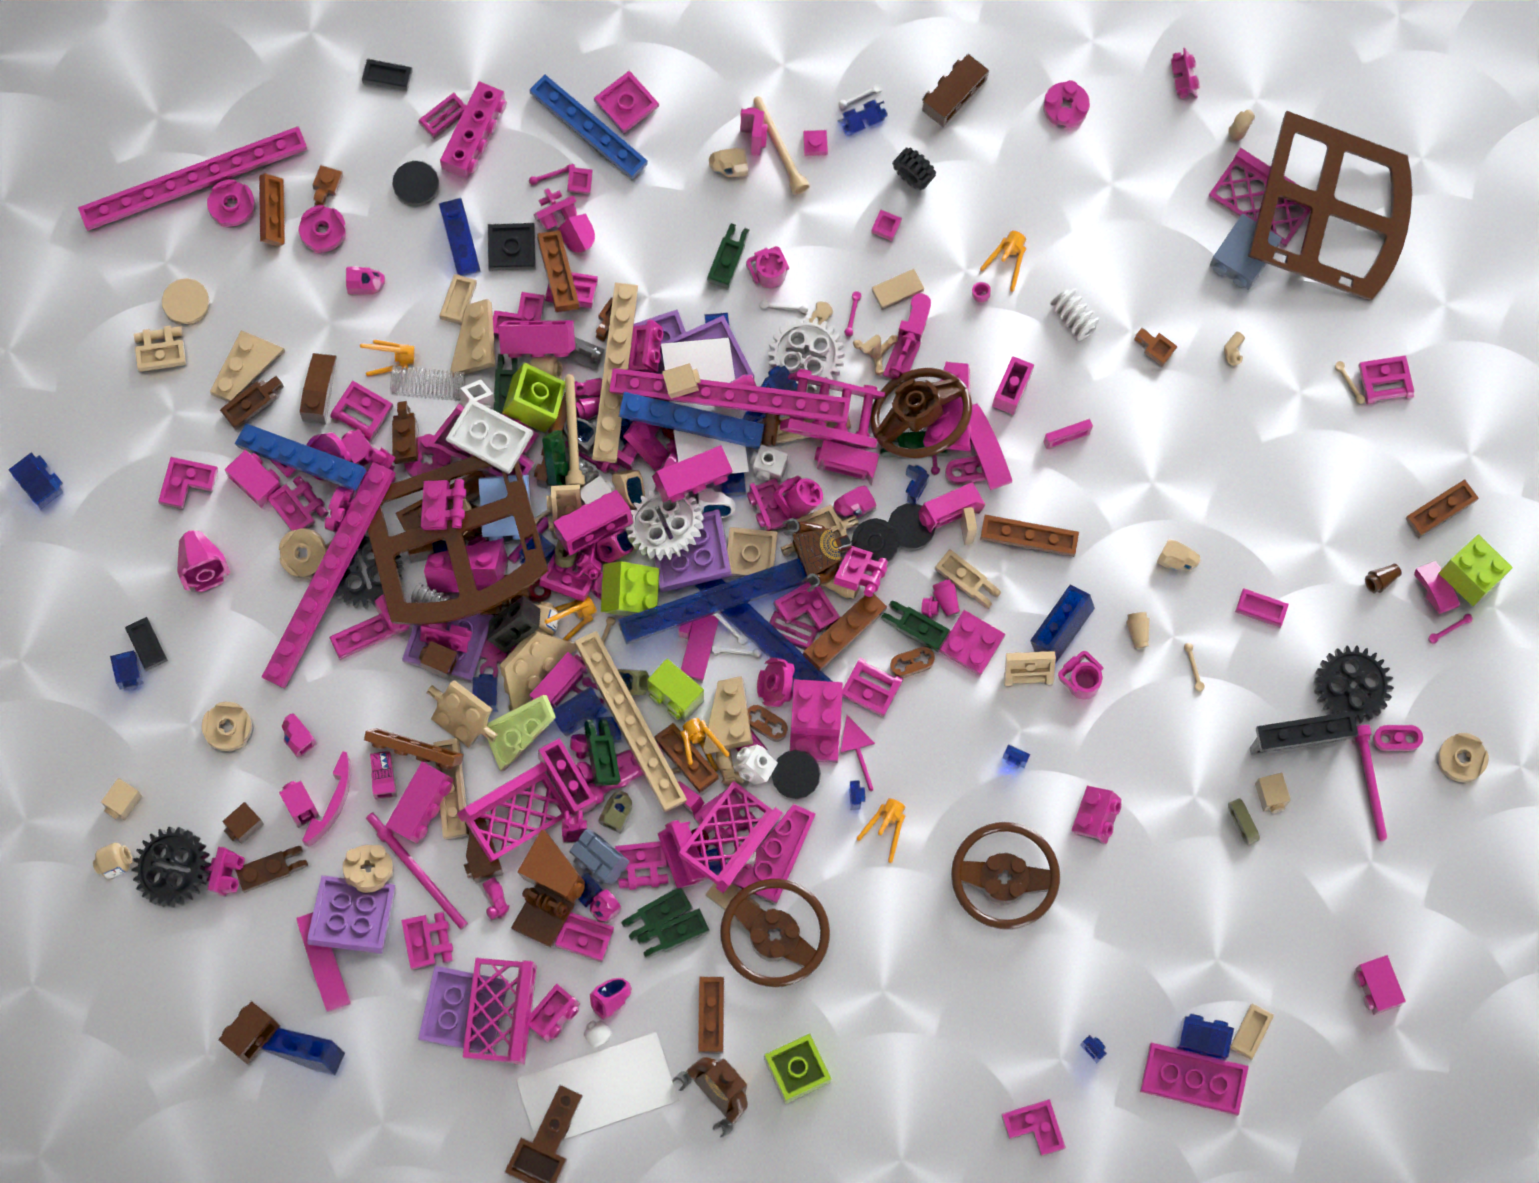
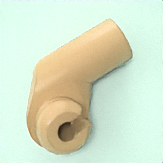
M1238 331L1234 333L1224 346L1226 361L1233 366L1240 364L1243 360L1238 347L1245 340V336Z

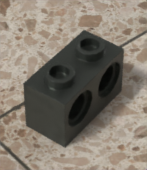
M522 596L489 620L487 640L503 653H506L539 629L541 609L525 596Z

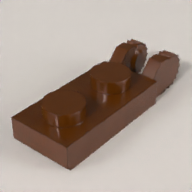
M302 847L289 848L284 852L280 851L243 865L241 870L235 869L242 891L244 893L291 876V873L307 867V860H300L287 866L285 860L302 853Z

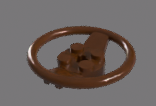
M919 368L907 371L900 375L899 378H894L881 389V392H885V397L874 400L870 416L872 433L885 450L904 458H924L946 450L963 435L971 419L972 399L966 385L954 374L937 368ZM922 377H934L942 379L943 381L931 383L930 381L926 380V382H916L915 379ZM896 389V395L892 402L893 408H891L880 424L879 417L882 405L889 394ZM961 397L963 403L961 419L954 431L944 440L921 449L903 448L892 443L908 428L913 432H918L932 425L943 415L942 405Z
M997 822L985 825L965 838L954 856L951 879L957 900L971 917L989 927L1017 929L1037 921L1050 909L1059 890L1060 869L1053 849L1036 831L1018 823ZM996 832H1013L1032 840L1042 850L1050 870L1026 866V862L1022 858L1010 853L992 855L986 862L963 860L972 845L986 835ZM1002 873L1007 874V877L1011 879L1006 884H1002V880H998V876H1001ZM962 883L981 889L991 902L1000 905L1012 904L1020 899L1023 894L1048 892L1042 903L1031 913L1020 918L1005 920L990 917L979 911L966 896Z
M765 879L746 886L733 897L722 917L720 937L727 960L742 977L762 986L784 987L804 980L821 964L829 946L830 926L822 904L807 888L785 879ZM772 888L785 889L801 896L810 904L818 918L820 939L817 950L799 936L800 928L790 914L773 908L765 911L746 898L758 891ZM733 916L750 934L752 948L760 958L767 961H780L784 959L803 968L783 977H767L748 969L739 960L732 947L730 927ZM770 931H779L780 940L775 938L772 941L769 939L771 936L769 934Z

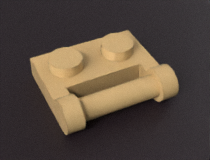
M1055 651L1006 653L1004 686H1012L1015 683L1045 682L1046 685L1053 684L1056 661Z

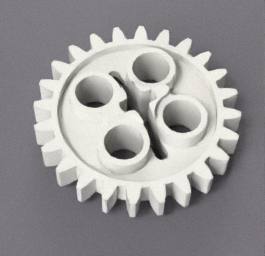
M806 316L804 323H801L797 317L795 325L787 321L788 329L785 330L779 327L781 335L774 334L773 338L776 343H769L770 348L774 351L768 352V357L773 359L769 362L770 367H776L772 371L773 375L780 374L778 377L779 383L787 380L786 388L789 389L794 385V389L797 391L798 381L788 379L789 374L797 372L798 369L809 370L810 366L814 364L819 365L821 368L818 372L812 373V375L834 380L832 374L840 375V371L836 367L844 366L840 358H844L845 353L839 351L844 348L843 342H838L841 339L839 334L833 335L835 332L833 326L826 329V321L819 325L818 318L815 317L813 322L810 323L808 316ZM796 337L804 338V342L800 345L792 343ZM818 343L827 344V347L822 351L815 349ZM787 349H792V350L795 351V352H792V351L787 352L786 350H787ZM807 351H810L811 355H807L806 358H803L802 354L805 355ZM819 358H827V360L822 361ZM790 359L798 361L794 367H788L786 363ZM807 385L806 393H808L809 387H812L813 390L817 392L816 385Z
M649 491L650 497L648 499L641 496L642 503H634L636 511L631 510L633 524L626 527L627 537L634 549L639 550L642 556L647 553L649 559H652L656 554L659 561L662 560L663 555H667L668 559L671 560L672 553H676L680 557L681 549L688 552L689 548L687 545H696L693 537H701L698 529L704 528L702 520H704L701 513L702 510L694 497L691 498L689 493L684 494L685 498L672 503L669 500L663 503L659 492L654 495L652 491ZM657 508L661 509L673 535L671 540L668 538L658 516Z

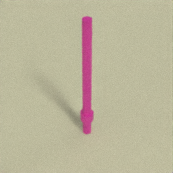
M374 812L370 813L366 820L377 831L376 835L379 839L389 845L459 929H463L468 924L467 921L393 836L394 832L386 827Z

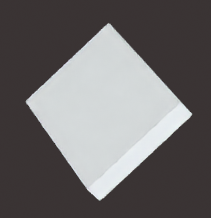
M470 398L446 440L510 474L531 439L533 431Z

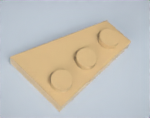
M488 299L466 305L449 373L454 378L496 366L492 302Z
M241 330L210 390L211 395L227 402L232 401L253 384L252 382L262 372H265L277 357H280L285 352L284 348Z
M742 676L718 681L708 728L726 750L753 744ZM706 735L704 753L719 752L720 750Z

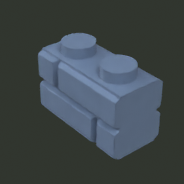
M589 829L582 833L579 840L570 849V853L575 857L573 862L584 870L588 868L593 873L590 876L600 884L604 882L611 885L614 884L621 875L620 873L629 864L627 858L600 835Z

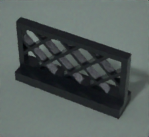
M1354 711L1257 726L1255 728L1257 738L1249 749L1250 754L1255 755L1355 738L1359 734Z

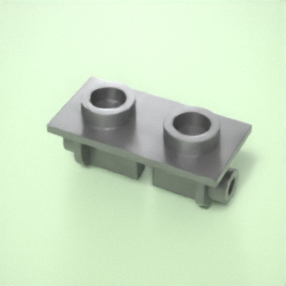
M575 337V349L564 358L596 370L605 349Z

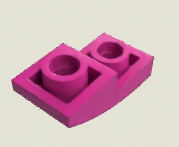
M1432 562L1416 568L1414 576L1428 591L1425 598L1441 614L1459 607L1460 603L1453 587L1439 574L1441 571L1440 566L1436 562Z

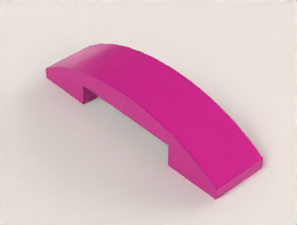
M977 403L973 404L970 419V442L980 462L981 472L989 489L993 490L1012 483V478L989 421Z
M342 751L334 768L333 775L335 779L340 781L322 821L312 818L302 839L307 847L315 844L330 830L344 807L351 780V765L347 752Z
M312 912L296 919L326 1011L329 1012L351 1004L333 949L331 947L308 945L307 938L313 916Z

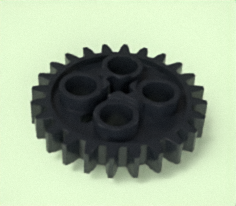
M366 534L353 556L355 558L354 564L347 568L336 589L338 591L336 594L338 600L345 596L344 603L346 605L353 601V606L357 608L361 602L365 609L368 607V602H372L375 607V600L384 594L381 581L376 582L373 580L374 576L378 573L375 558L367 559V554L373 549L370 537H367ZM358 550H361L363 561L367 566L366 571L371 582V589L367 588L366 579L361 572L362 566L357 555ZM401 555L395 557L398 572L404 570L403 565L397 564L403 560ZM399 574L400 580H403L402 575ZM354 580H361L362 584L359 588H350Z
M1357 645L1352 652L1349 646H1346L1343 653L1339 648L1334 651L1335 656L1329 653L1326 656L1328 661L1322 660L1320 663L1322 668H1318L1315 672L1320 677L1315 678L1313 683L1320 685L1315 688L1314 692L1321 693L1317 701H1325L1326 704L1323 710L1331 708L1330 715L1354 711V716L1359 724L1363 722L1364 716L1368 721H1371L1373 719L1372 713L1378 717L1381 714L1379 708L1385 710L1388 706L1385 701H1390L1392 698L1386 692H1391L1394 689L1393 686L1387 684L1393 680V677L1386 676L1390 668L1381 667L1385 660L1382 659L1377 662L1375 660L1376 652L1369 656L1368 648L1361 653ZM1345 664L1353 665L1356 669V672H1348L1345 668ZM1365 678L1373 679L1376 683V686H1368L1365 682ZM1353 681L1357 683L1355 688L1350 686ZM1331 683H1339L1342 687V691H1335L1332 688ZM1352 697L1360 698L1362 705H1355L1352 702Z
M168 827L166 833V831L158 829V837L151 833L150 842L142 841L145 846L144 850H136L141 856L140 858H133V861L138 863V867L132 868L133 872L138 873L133 878V881L140 883L136 889L143 892V898H150V903L155 905L158 903L159 906L164 908L166 905L175 908L176 903L183 906L184 898L192 901L191 893L200 894L198 886H206L202 878L203 876H210L204 870L206 867L211 866V863L204 859L209 857L210 853L203 851L206 848V844L200 842L201 838L193 835V832L189 830L185 831L183 828L177 827L175 831L174 828ZM166 848V853H165V855L161 858V857H160V856H161V852H162L163 849ZM188 852V858L183 862V856ZM159 862L169 866L176 865L181 868H190V872L152 866V863ZM160 872V877H159V879L155 882V881H154L155 876H156L157 873ZM182 876V882L177 886V880Z

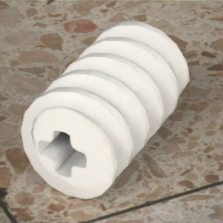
M1076 289L1066 290L1057 295L1050 302V305H1056L1054 307L1055 312L1061 313L1060 318L1066 320L1065 325L1068 328L1072 327L1071 333L1077 335V341H1082L1096 330L1095 325L1099 319H1090L1094 313L1092 310L1085 313L1084 310L1088 304L1079 305L1082 296L1073 297L1077 292Z

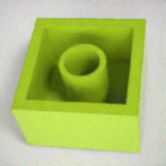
M523 363L512 376L502 414L515 420L518 419L522 423L545 433L557 419L565 390V381L527 363Z
M1478 534L1449 560L1439 574L1474 607L1503 580L1513 567Z
M623 561L603 564L601 612L638 619L657 616L659 568Z
M668 658L648 678L649 697L656 704L660 705L662 703L668 708V714L677 721L680 718L685 723L704 702V689Z
M810 1033L764 1055V1061L785 1104L831 1083L830 1074Z

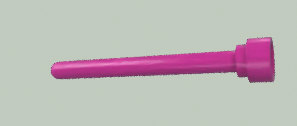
M1370 725L1357 726L1359 735L1353 739H1355L1356 743H1359L1377 838L1380 841H1385L1387 833L1368 743L1372 735Z

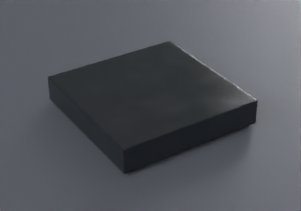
M535 223L488 224L489 271L536 270Z

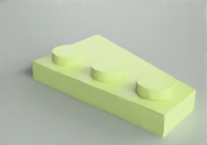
M542 695L487 724L490 729L498 733L497 738L493 742L489 739L487 740L500 771H505L556 718L547 695Z

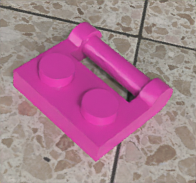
M1406 355L1359 363L1358 367L1367 405L1374 404L1378 400L1404 396L1405 398L1414 397V387ZM1403 382V387L1375 392L1373 390L1375 385Z
M352 380L332 410L330 418L335 421L340 420L356 430L360 429L365 438L372 441L394 406L393 403ZM346 406L372 421L370 426L345 413L344 409Z
M860 657L843 688L842 697L884 717L903 682V678L899 676L895 678L867 664V660ZM864 672L890 685L889 691L860 677V673Z

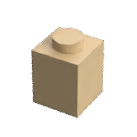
M690 363L662 371L671 399L699 391L697 383H701L698 370H693Z
M1283 773L1262 777L1256 781L1255 786L1263 811L1271 810V813H1276L1286 809L1285 806L1288 805L1291 799Z
M118 778L101 803L106 808L104 810L106 814L114 819H117L119 816L126 820L142 798V795L138 790Z

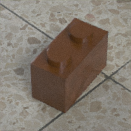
M251 1001L241 1009L234 1022L223 1030L222 1036L218 1040L248 1065L280 1025Z

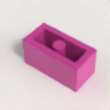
M679 781L678 784L687 799L686 803L682 805L693 814H696L705 804L701 796Z

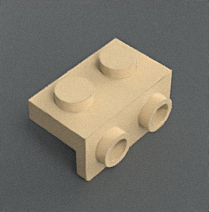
M580 484L551 486V495L547 496V510H552L553 516L548 517L549 531H554V539L558 538L556 537L553 522L561 516L568 515L581 507Z

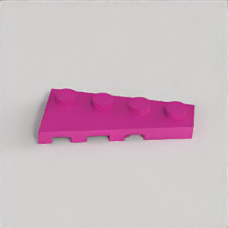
M946 362L944 370L957 376L966 385L970 393L969 364ZM961 397L942 405L943 415L932 425L927 426L923 440L925 447L941 442L957 427L963 411ZM970 422L963 435L947 449L971 452Z
M793 804L756 851V862L753 867H751L752 864H746L731 884L743 889L760 880H787L816 814ZM765 889L754 893V895L777 904L783 889Z

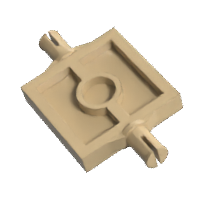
M832 505L797 519L799 522H810L823 525L826 529L831 528L835 539L847 535L846 529L859 525L855 515L842 521L836 515ZM792 543L780 547L784 557L795 552Z
M455 680L449 684L445 693H442L434 685L430 686L426 693L437 700V708L431 720L459 739L468 748L475 743L480 734L491 742L497 738L498 733L487 726L488 717L493 709Z

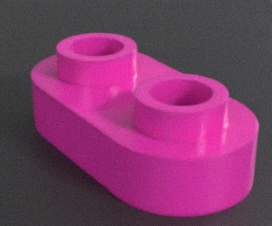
M977 456L955 459L946 466L945 476L951 484L961 485L985 480L983 474L976 470L977 467H981ZM956 470L961 473L958 477L953 475V472Z
M1383 725L1374 733L1373 742L1382 751H1414L1422 744L1423 733L1414 725ZM1381 736H1387L1389 742L1384 743L1381 740ZM1411 736L1413 738V742H1407L1405 737Z

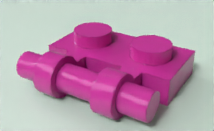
M297 476L293 480L297 486L294 490H291L285 484L267 497L269 503L291 531L301 528L307 529L313 525L315 521L311 514L317 512L321 518H324L329 513L324 507L325 503L323 500L316 497L312 491V486L308 481L305 482L301 476ZM304 496L310 504L304 507L298 498Z
M456 479L452 489H450V483L447 480L424 481L421 528L423 530H447L448 520H452L453 528L462 527V519L465 518L463 499L466 498L464 480ZM449 499H453V509L448 510Z
M852 546L851 549H848L835 575L834 584L857 591L859 585L865 586L864 594L867 597H871L878 590L880 579L887 572L886 566L888 561L885 558H880L878 562L872 560V552ZM866 571L872 572V575H871V576H870V575H867V574H865V572H866Z
M734 790L729 794L731 804L743 803L741 797ZM725 791L702 806L696 814L692 813V817L699 826ZM744 808L732 809L735 821L746 820V817L739 813ZM727 810L716 812L717 822L729 820ZM750 812L751 819H756L753 813ZM747 825L735 826L736 833L740 830L745 831L748 829ZM730 826L726 829L718 827L721 839L732 837ZM706 828L704 830L709 834L714 828Z
M660 841L615 846V849L629 860V864L624 870L628 871V878L618 879L619 889L629 888V890H634L639 886L649 885L653 888L659 887V884L669 883L668 874L658 875L657 868L667 867L666 856ZM650 869V876H635V870Z
M443 912L434 914L435 923L428 924L426 915L401 920L411 970L436 965L434 955L442 954L443 963L453 961L451 953L454 951L453 945L449 943L447 933L449 925L448 921H445ZM437 932L440 945L432 946L430 933Z

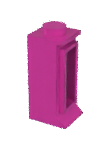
M823 440L822 447L817 446L814 460L818 461L817 469L821 466L823 470L862 480L866 478L872 486L879 454Z
M972 482L925 502L918 512L919 519L930 533L934 527L937 529L960 519L964 508L972 507L974 513L980 514L985 507V503Z
M567 652L529 695L532 698L531 701L542 695H547L551 707L555 709L583 678V673L585 675L588 674L583 659L577 654L572 656Z
M679 820L669 822L665 825L666 829L657 833L677 889L698 885L708 879L678 856V853L692 836L689 828L690 821L680 823ZM697 846L689 847L686 851L693 858H701Z

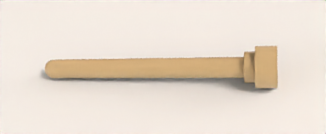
M756 96L753 102L757 109L764 111V124L768 125L767 131L790 176L789 186L794 195L801 194L808 190L810 185L806 177L798 173L762 98Z
M568 374L565 377L570 471L567 472L568 475L565 476L566 485L580 484V487H584L585 476L579 470L574 376Z

